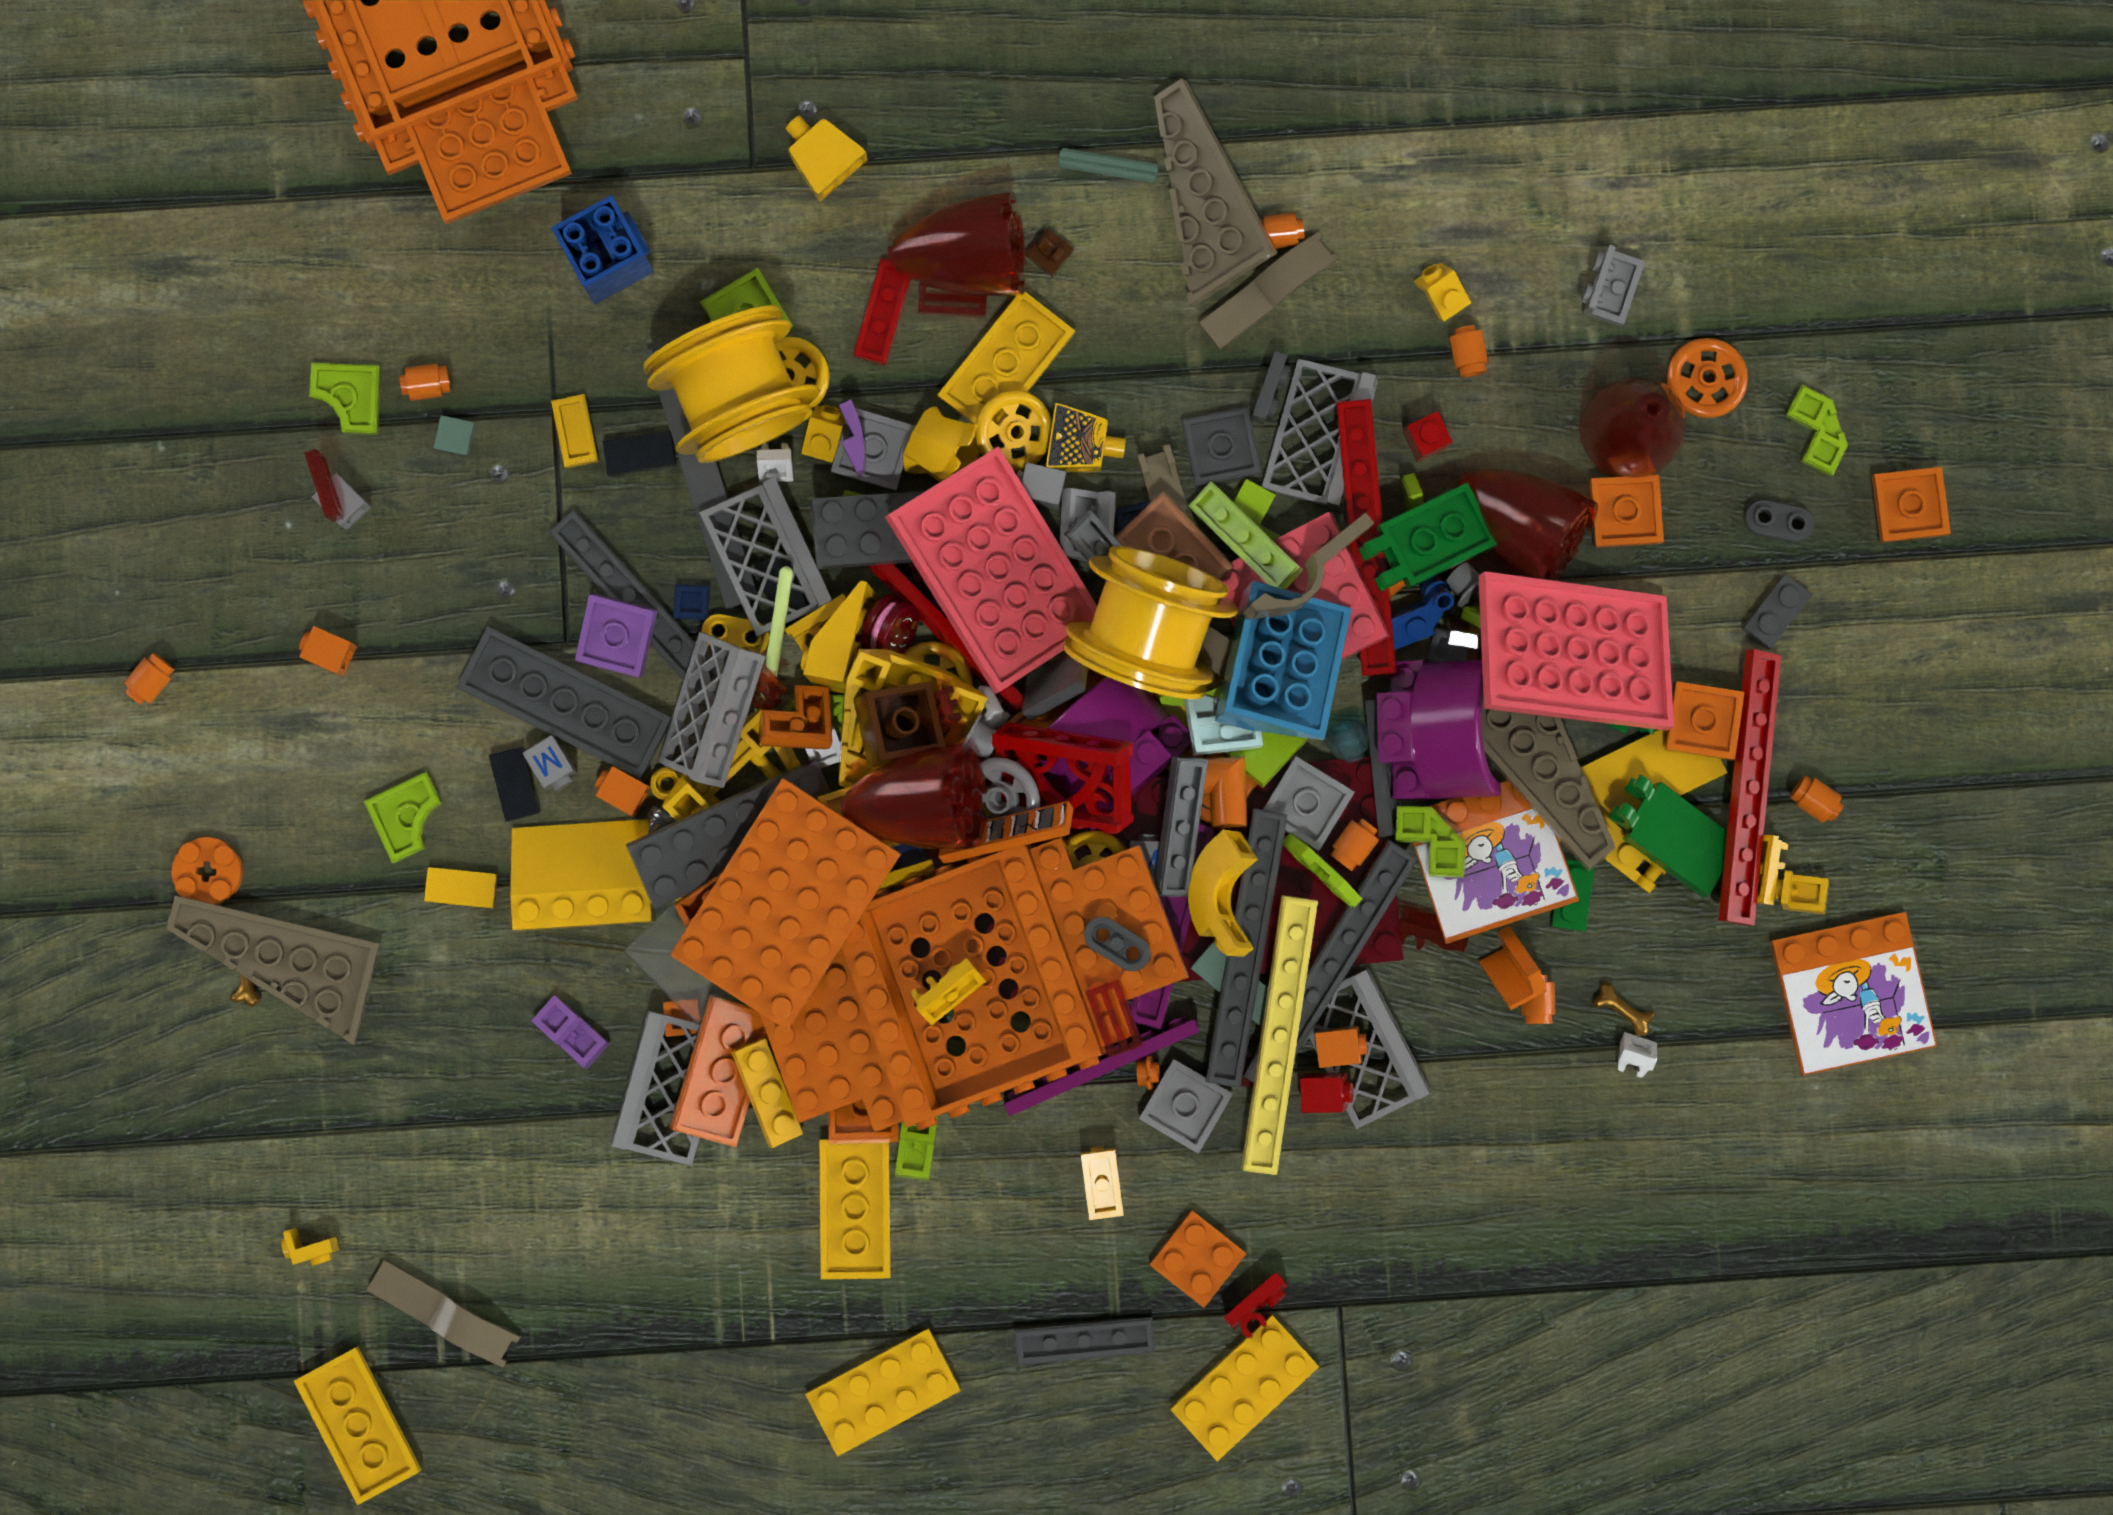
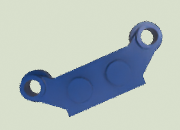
M1434 576L1423 582L1421 586L1423 600L1392 612L1395 650L1435 635L1433 628L1443 613L1454 604L1451 588L1442 577Z

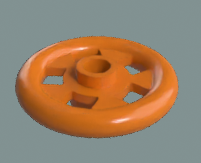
M1699 338L1686 343L1674 354L1667 371V384L1673 400L1685 412L1700 418H1716L1729 413L1741 402L1747 389L1748 372L1742 356L1730 344L1715 338ZM1701 352H1715V362H1702ZM1685 362L1694 365L1690 378L1681 376V370ZM1730 364L1734 372V378L1725 380L1722 366ZM1704 372L1713 374L1714 381L1712 383L1704 381ZM1692 386L1698 393L1703 394L1698 403L1686 394ZM1723 388L1728 396L1723 401L1716 403L1711 395Z

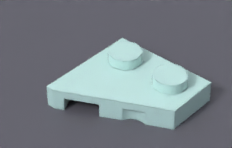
M1205 695L1200 699H1184L1193 756L1256 749L1263 746L1261 732L1246 730L1215 721L1219 697L1214 699Z

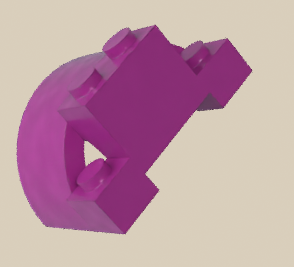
M1482 659L1428 662L1424 660L1396 662L1397 673L1391 674V692L1377 693L1378 762L1392 765L1393 799L1424 800L1500 796V782L1491 774L1483 746Z
M1106 677L1085 693L1048 727V729L1132 741L1133 755L1130 757L1131 798L1168 765H1171L1172 756L1181 757L1192 747L1190 732L1174 714L1171 716L1149 691L1124 684L1109 677ZM1156 728H1158L1159 732L1157 737L1151 733ZM1038 754V757L1042 761L1037 763V765L1040 766L1046 764V755ZM1059 758L1057 764L1052 769L1042 773L1047 781L1065 798L1073 796L1086 784L1085 781L1079 779L1070 770L1065 758ZM1078 762L1083 770L1088 767V762ZM1109 766L1104 779L1113 783V766ZM1099 788L1098 790L1107 796L1109 803L1105 804L1099 800L1097 803L1098 807L1114 810V799L1111 794ZM1088 827L1089 831H1096V830H1097V829H1095V828H1089V827Z

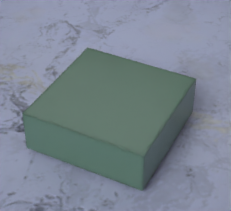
M441 415L433 448L437 451L469 457L476 424L471 421Z

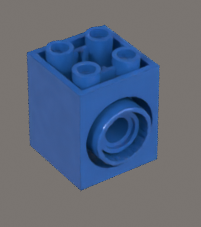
M612 195L551 227L593 304L654 273L646 258L651 251L629 211L622 213Z

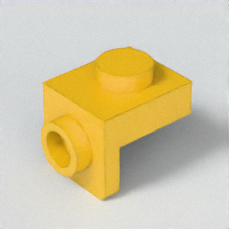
M1443 263L1427 267L1423 270L1421 276L1414 280L1417 288L1426 294L1438 319L1443 322L1471 304L1456 272Z
M830 405L815 407L809 418L801 454L831 463L834 462L846 422L840 409Z
M1785 870L1784 879H1778L1776 899L1781 900L1783 910L1825 915L1829 879L1794 875L1793 871Z
M297 1228L283 1231L284 1239H281V1247L286 1259L291 1258L292 1265L310 1260L311 1266L332 1260L330 1253L340 1250L336 1237L302 1247Z

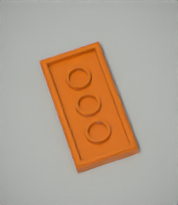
M712 995L709 996L669 1129L737 1147L750 1099L731 1051L761 1038H766L768 1043L769 1039L759 1012L747 1005Z

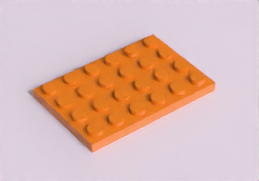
M782 778L670 956L788 1031L902 853L789 780Z

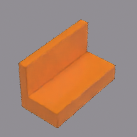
M1507 926L1497 931L1503 949L1480 960L1479 964L1509 1009L1513 1010L1547 992L1540 969L1511 927Z

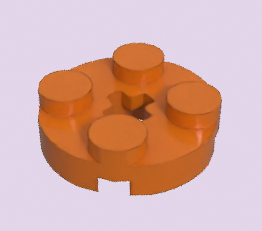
M203 837L185 843L180 847L179 852L174 858L171 874L175 890L181 897L220 905L240 888L244 869L239 855L236 854L235 850L227 842L216 838ZM206 862H210V867L216 869V875L210 876L208 882L203 881V876L199 875V869L203 868Z

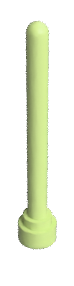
M788 566L782 567L779 571L759 706L755 707V711L760 708L762 710H775L773 709L793 577V571Z

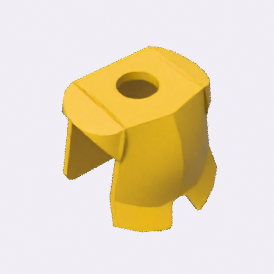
M937 406L928 408L914 428L903 453L905 471L909 474H928L938 482H941L971 464L980 455L975 439L978 425L946 418Z

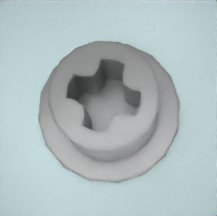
M1465 562L1457 567L1446 580V583L1460 598L1458 602L1460 609L1472 605L1479 599L1480 574L1469 562Z
M979 714L958 753L961 754L966 749L987 760L995 748L992 746V733L996 730L980 722L982 714Z

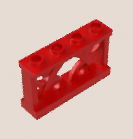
M1007 723L992 733V746L996 747V758H1007L1014 761L1015 750L1020 765L1033 777L1040 794V807L1069 801L1073 807L1072 828L1084 829L1089 827L1101 829V832L1105 834H1117L1134 821V814L1131 813L1130 757L1133 755L1132 741L1016 723ZM1038 754L1046 755V764L1040 766L1037 765V763L1042 761L1038 757ZM1059 758H1065L1067 765L1075 776L1086 782L1080 791L1069 798L1061 795L1042 774L1052 769L1057 764ZM1078 762H1088V767L1083 770ZM1109 766H1113V783L1104 780ZM1003 772L1001 780L1013 785L1014 777ZM1099 787L1109 792L1113 797L1114 810L1098 807L1097 803L1099 800L1105 804L1109 803L1107 796L1098 790ZM1001 792L1002 800L1007 802L1005 795ZM1019 795V806L1026 807L1025 795Z

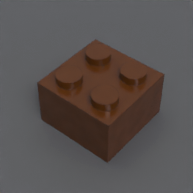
M931 681L865 692L853 700L868 768L933 757L946 749Z

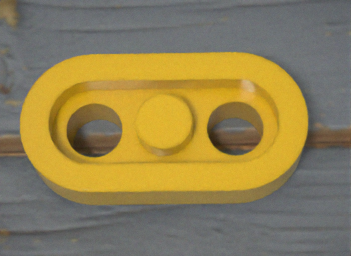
M715 614L707 618L703 623L702 633L713 636V628L721 625L725 628V633L723 636L716 638L760 654L768 649L769 632L759 636L758 641L754 644L746 641L747 634L754 632L748 619Z

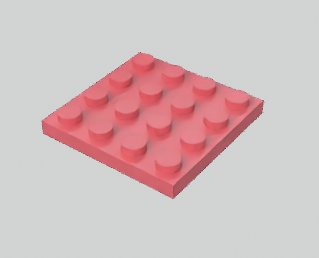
M1327 512L1273 540L1303 569L1299 576L1285 590L1304 594L1308 582L1305 562L1341 533L1331 512ZM1346 547L1324 565L1325 572L1321 587L1313 596L1317 599L1352 608L1341 661L1390 636L1349 548ZM1241 558L1232 561L1231 563L1234 567L1220 579L1229 588L1226 598L1236 605L1238 611L1242 593L1252 581L1267 584ZM1237 615L1234 617H1230L1234 629L1236 625Z

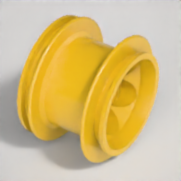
M773 305L755 307L712 321L666 344L644 362L643 369L650 376L647 381L648 388L656 391L674 389L692 431L677 443L675 448L677 453L683 455L696 454L695 456L699 463L719 461L776 439L799 426L812 415V409L809 404L818 396L820 392L819 387L813 384L793 386L776 347V344L791 329V323L781 319L783 313L780 307Z
M1113 546L1109 549L1108 556H1094L1088 561L1089 566L1096 574L1106 579L1092 622H1072L1066 626L1065 630L1069 637L1064 641V651L1082 665L1124 684L1175 698H1203L1207 691L1206 684L1213 682L1215 678L1210 668L1197 660L1212 617L1230 618L1238 613L1236 605L1226 598L1229 592L1228 586L1214 576L1191 565L1137 548Z

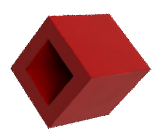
M1438 411L1407 425L1403 431L1417 463L1448 449L1453 442Z
M1306 1073L1300 1078L1302 1113L1344 1112L1348 1108V1103L1353 1102L1352 1082H1347V1073Z

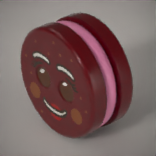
M887 594L880 598L865 619L861 632L862 648L888 649L903 655L912 643L919 624V614L914 604L903 602L901 598L893 594Z

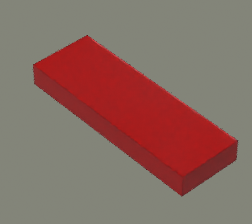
M881 258L853 357L883 366L887 365L914 267Z

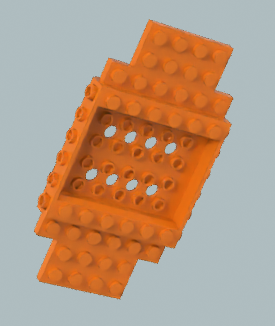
M302 0L309 18H316L320 27L319 30L315 31L321 48L323 50L328 49L333 59L327 62L335 81L341 79L345 91L340 93L347 111H354L358 122L353 123V128L360 143L366 141L372 151L378 150L388 175L420 163L445 225L572 174L547 112L578 100L567 73L574 70L570 59L576 56L569 39L561 40L557 28L563 25L556 8L549 9L545 0H379L374 6H366L362 4L361 0ZM488 12H494L500 16V24L494 30H487L481 25L482 17ZM456 25H464L469 31L467 39L461 43L453 42L449 37L450 30ZM423 38H433L437 43L436 51L428 56L420 54L418 52V43ZM393 50H399L405 55V62L399 68H391L386 64V57Z
M1060 837L1034 848H1031L1030 844L1002 850L990 856L985 854L966 859L968 864L956 869L954 864L943 866L934 870L935 877L924 881L922 876L909 879L902 883L904 889L891 893L889 888L878 891L791 1028L786 1031L760 1014L798 1123L863 1100L874 1132L904 1122L906 1127L916 1125L919 1131L938 1124L936 1117L949 1113L950 1119L970 1112L968 1105L981 1101L984 1107L1003 1100L1001 1093L1010 1089L1014 1090L1015 1095L1035 1088L1033 1081L1046 1076L1048 1082L1067 1076L1066 1069L1077 1064L1080 1070L1100 1064L1098 1057L1107 1054L1105 1046L1135 1036L1136 1034L1124 1002L1189 978L1141 846L1132 847L1075 869L1064 838ZM983 913L990 914L995 921L993 930L987 934L980 933L975 925L977 917ZM1098 917H1107L1147 941L1151 949L1149 963L1141 970L1127 971L1098 954L1085 941L1084 932L1088 923ZM1106 928L1098 931V939L1105 942L1109 939L1110 933ZM920 937L925 938L930 944V952L924 958L916 957L911 950L913 941ZM994 946L1002 947L1007 954L1005 963L998 967L991 965L987 959L988 951ZM1133 946L1129 948L1127 955L1131 960H1136L1140 956V951L1137 947ZM967 958L986 982L953 1008L954 1017L949 1023L944 1024L937 1021L931 1026L915 1008L917 1003L912 997L911 991L915 988L921 995H924L929 991L923 983L924 975L928 971L935 970L943 977L952 966L961 963ZM1005 979H1013L1018 984L1019 991L1013 999H1005L1000 994L999 986ZM1019 1011L1027 1013L1031 1020L1030 1027L1025 1032L1016 1031L1011 1024L1013 1015ZM953 1036L962 1037L966 1043V1050L960 1056H953L947 1050V1042Z

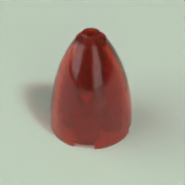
M1013 191L983 195L949 205L925 216L894 239L893 246H888L890 266H895L898 273L913 281L947 292L993 297L1023 295L1026 284L1025 280L1020 281V273L1024 272V266H1026V251L1021 215H1018L1017 211L1013 212L1012 204L1016 203V195Z
M1646 376L1621 378L1603 387L1587 403L1580 420V441L1588 457L1596 465L1595 468L1609 477L1639 478L1656 475L1665 469L1679 452L1686 432V415L1680 398L1665 383Z
M1488 468L1473 469L1470 473L1465 471L1455 486L1457 488L1468 482L1479 503L1484 523L1497 544L1490 550L1517 575L1523 577L1557 581L1579 552L1577 548L1585 535L1584 527L1590 530L1598 513V503L1574 489L1547 478L1515 470Z
M963 743L937 746L913 752L875 769L859 780L843 797L841 811L844 817L873 836L886 841L922 849H973L981 843L987 823L986 817H981L983 808L981 794L987 793L984 772L973 749L966 750L963 747Z

